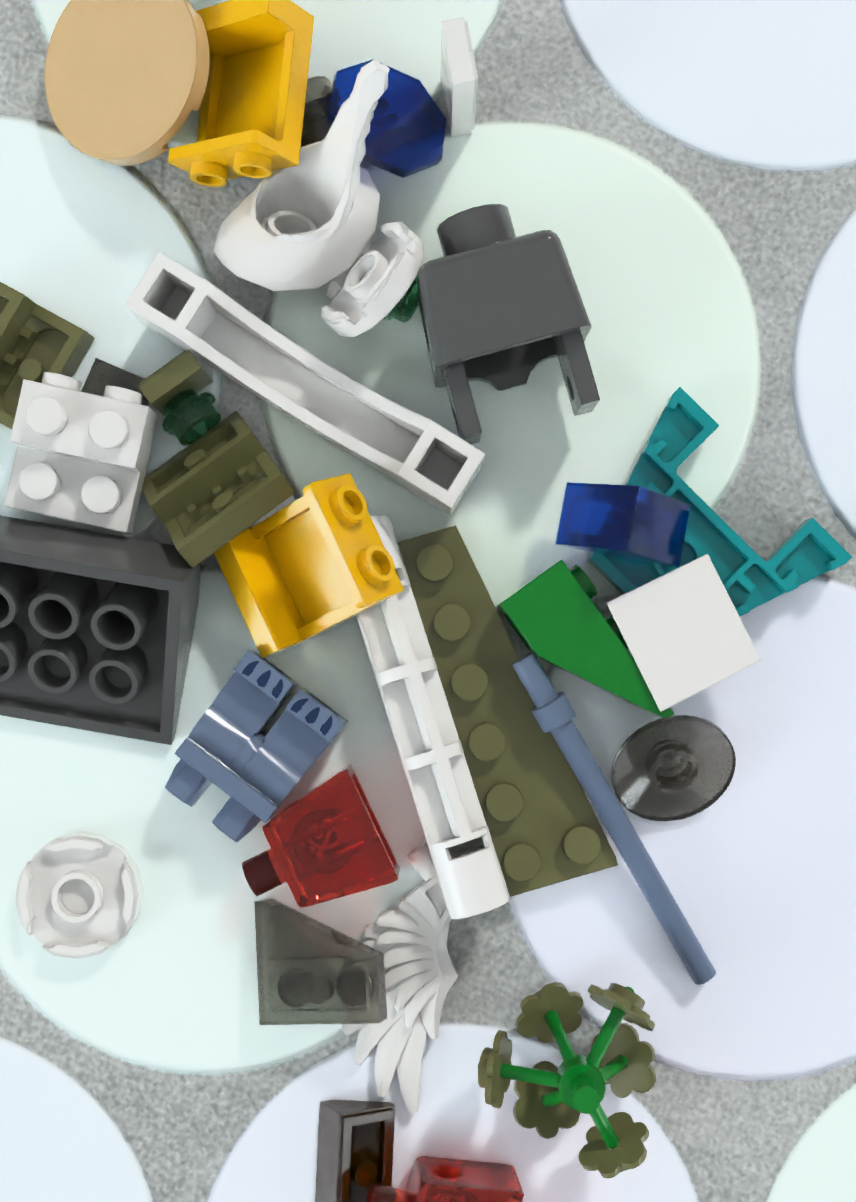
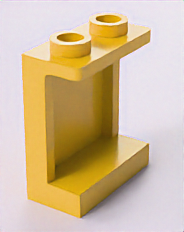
M228 0L195 11L201 15L208 37L210 53L209 76L200 107L197 142L170 148L168 163L189 172L190 179L193 182L209 187H222L227 184V180L244 176L267 178L271 176L273 170L298 166L314 16L291 0Z
M350 473L312 482L303 488L304 496L252 528L245 529L214 552L261 658L300 644L404 591L395 571L394 561L385 549L368 513L365 498L357 489Z

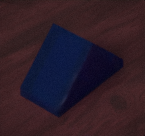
M567 482L555 545L678 568L680 567L691 505L641 486Z

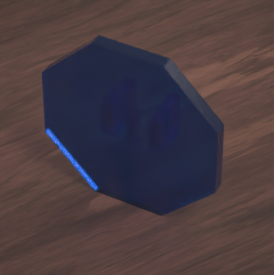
M372 60L336 72L333 78L327 118L331 124L334 122L341 105L350 97L361 67ZM387 66L390 68L388 88L378 99L377 107L374 110V116L370 122V132L365 138L366 154L362 161L404 178L435 166L441 161L447 119L420 80Z

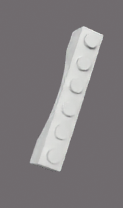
M160 251L125 303V306L144 326L181 349L190 350L197 359L451 516L483 465L485 453L431 419L383 397L331 367L267 325L215 285Z

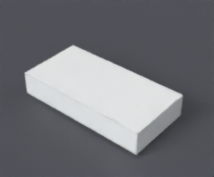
M464 17L441 21L440 81L451 138L472 134L475 125L478 74L468 21H464Z

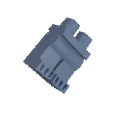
M249 649L234 668L235 672L216 699L196 723L188 738L183 741L174 753L180 760L174 767L165 786L167 791L191 807L198 802L211 783L230 796L229 800L213 819L212 823L235 842L240 841L261 820L266 823L273 816L279 806L348 722V720L307 689L300 688L267 735H264L262 733L299 683L266 658H261L258 652Z

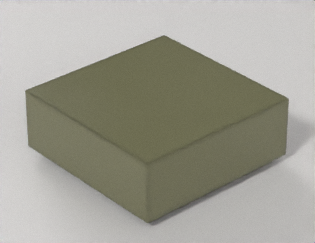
M185 350L141 381L138 388L148 402L163 416H166L211 384L213 380L190 350Z

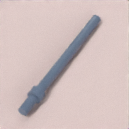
M534 652L523 655L515 660L512 666L535 704L531 712L543 733L551 732L693 982L700 985L710 981L716 975V970L572 719L576 716V713L564 692L557 693Z

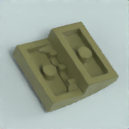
M0 282V423L12 430L23 379L41 383L44 372L73 377L95 338L87 331L41 307L26 295Z
M237 411L146 476L142 487L150 508L163 521L177 551L192 568L296 493Z

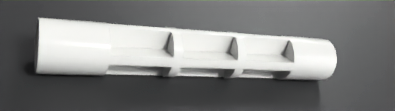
M389 515L370 516L385 549L394 561L395 571L404 591L357 614L356 617L450 918H468L498 908L508 903L511 898L488 826L486 825Z

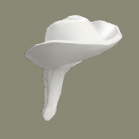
M374 59L361 67L350 97L341 105L325 138L322 141L300 147L298 166L273 170L271 176L265 178L222 222L217 232L213 252L221 263L237 277L272 291L318 289L354 265L376 231L380 193L368 170L360 167V163L366 154L365 138L370 132V122L373 119L378 99L388 88L390 68L385 64H381L379 60Z

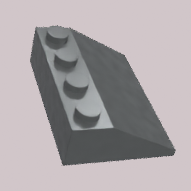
M0 515V715L172 745L176 734L198 607L201 563L192 568L179 554L175 545Z

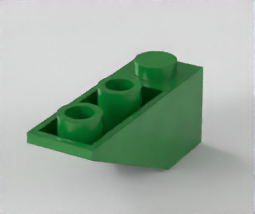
M561 559L497 605L528 650L534 652L536 657L657 717L668 719L674 715L670 707L660 712L633 656L627 650L629 648L613 616L611 615L605 619L591 599L598 592L589 577L577 564L568 569Z

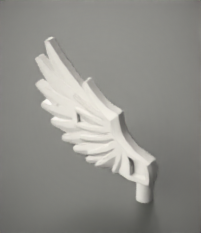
M427 841L420 844L407 855L423 878V881L407 896L400 899L398 908L380 913L376 923L366 925L364 933L365 937L369 939L353 948L354 957L361 959L345 970V976L348 980H357L341 999L342 1005L346 1008L356 1004L342 1026V1031L347 1036L360 1029L352 1061L355 1065L361 1066L369 1053L377 1045L375 1055L377 1095L381 1098L387 1097L396 1070L401 1095L409 1113L413 1114L418 1112L420 1077L426 1036L428 1033L431 1039L438 1038L442 1007L448 991L458 978V971L451 959L447 945L451 918Z

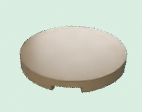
M70 0L61 13L51 35L44 73L49 110L64 138L82 153L105 163L118 166L141 164L167 151L166 143L180 130L191 110L198 112L206 90L210 53L208 37L201 15L195 12L189 0Z

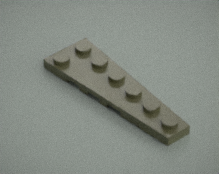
M456 525L397 542L510 897L617 866L616 856L582 786L551 732L543 733L531 712L535 704L512 666V663L520 657Z

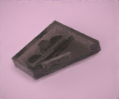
M272 898L254 901L259 1025L381 1023L387 1019L384 953Z

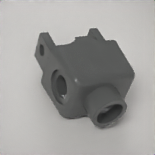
M487 204L461 211L440 223L437 233L444 257L430 260L420 267L417 274L418 302L435 387H446L459 437L469 444H475L480 442L482 434L468 381L480 380L491 384L498 391L527 384L530 372L537 364L557 356L574 416L592 412L600 401L584 343L592 326L558 235L551 230H540L516 237L509 209L502 204Z

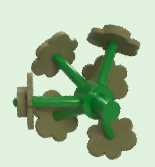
M549 983L534 995H529L522 1000L520 1007L523 1013L518 1016L515 1025L518 1033L523 1037L537 1036L538 1040L543 1043L554 1040L563 1062L558 1069L549 1061H540L533 1065L532 1068L512 1065L510 1060L512 1040L508 1039L506 1031L499 1030L495 1035L493 1048H484L477 1066L478 1084L480 1088H485V1103L492 1105L494 1108H501L504 1092H507L510 1081L515 1080L514 1091L519 1099L513 1107L514 1119L523 1128L532 1129L536 1127L538 1135L544 1139L555 1137L559 1128L569 1129L575 1126L579 1121L580 1113L590 1114L595 1126H592L586 1133L588 1143L579 1152V1162L585 1170H598L603 1178L610 1179L617 1176L620 1172L639 1167L644 1162L647 1156L644 1142L649 1137V1130L642 1122L634 1123L630 1114L626 1112L614 1113L607 1118L600 1105L606 1090L605 1084H610L612 1092L617 1097L625 1098L633 1090L638 1093L648 1092L654 1087L656 1082V1073L650 1065L655 1058L653 1046L646 1041H639L636 1029L630 1024L621 1023L623 1019L629 1023H634L648 1031H653L655 1023L650 1020V1015L642 1010L645 1001L634 993L631 987L611 983L608 989L603 990L591 984L587 990L590 993V998L611 1012L600 1033L594 1037L593 1047L588 1056L575 1055L567 1034L575 1031L582 1023L579 1010L583 1006V998L578 992H568L562 983Z

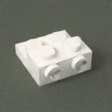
M44 372L41 383L23 379L10 442L16 444L17 448L4 506L132 534L158 414L149 406L141 405L143 399L141 393L126 388L106 385L104 395L99 396L80 392L82 382L62 374Z

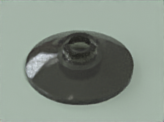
M689 715L660 718L636 730L620 746L612 763V786L620 803L628 811L641 818L653 821L684 819L705 810L715 803L726 791L732 781L736 767L734 748L724 731L706 719Z

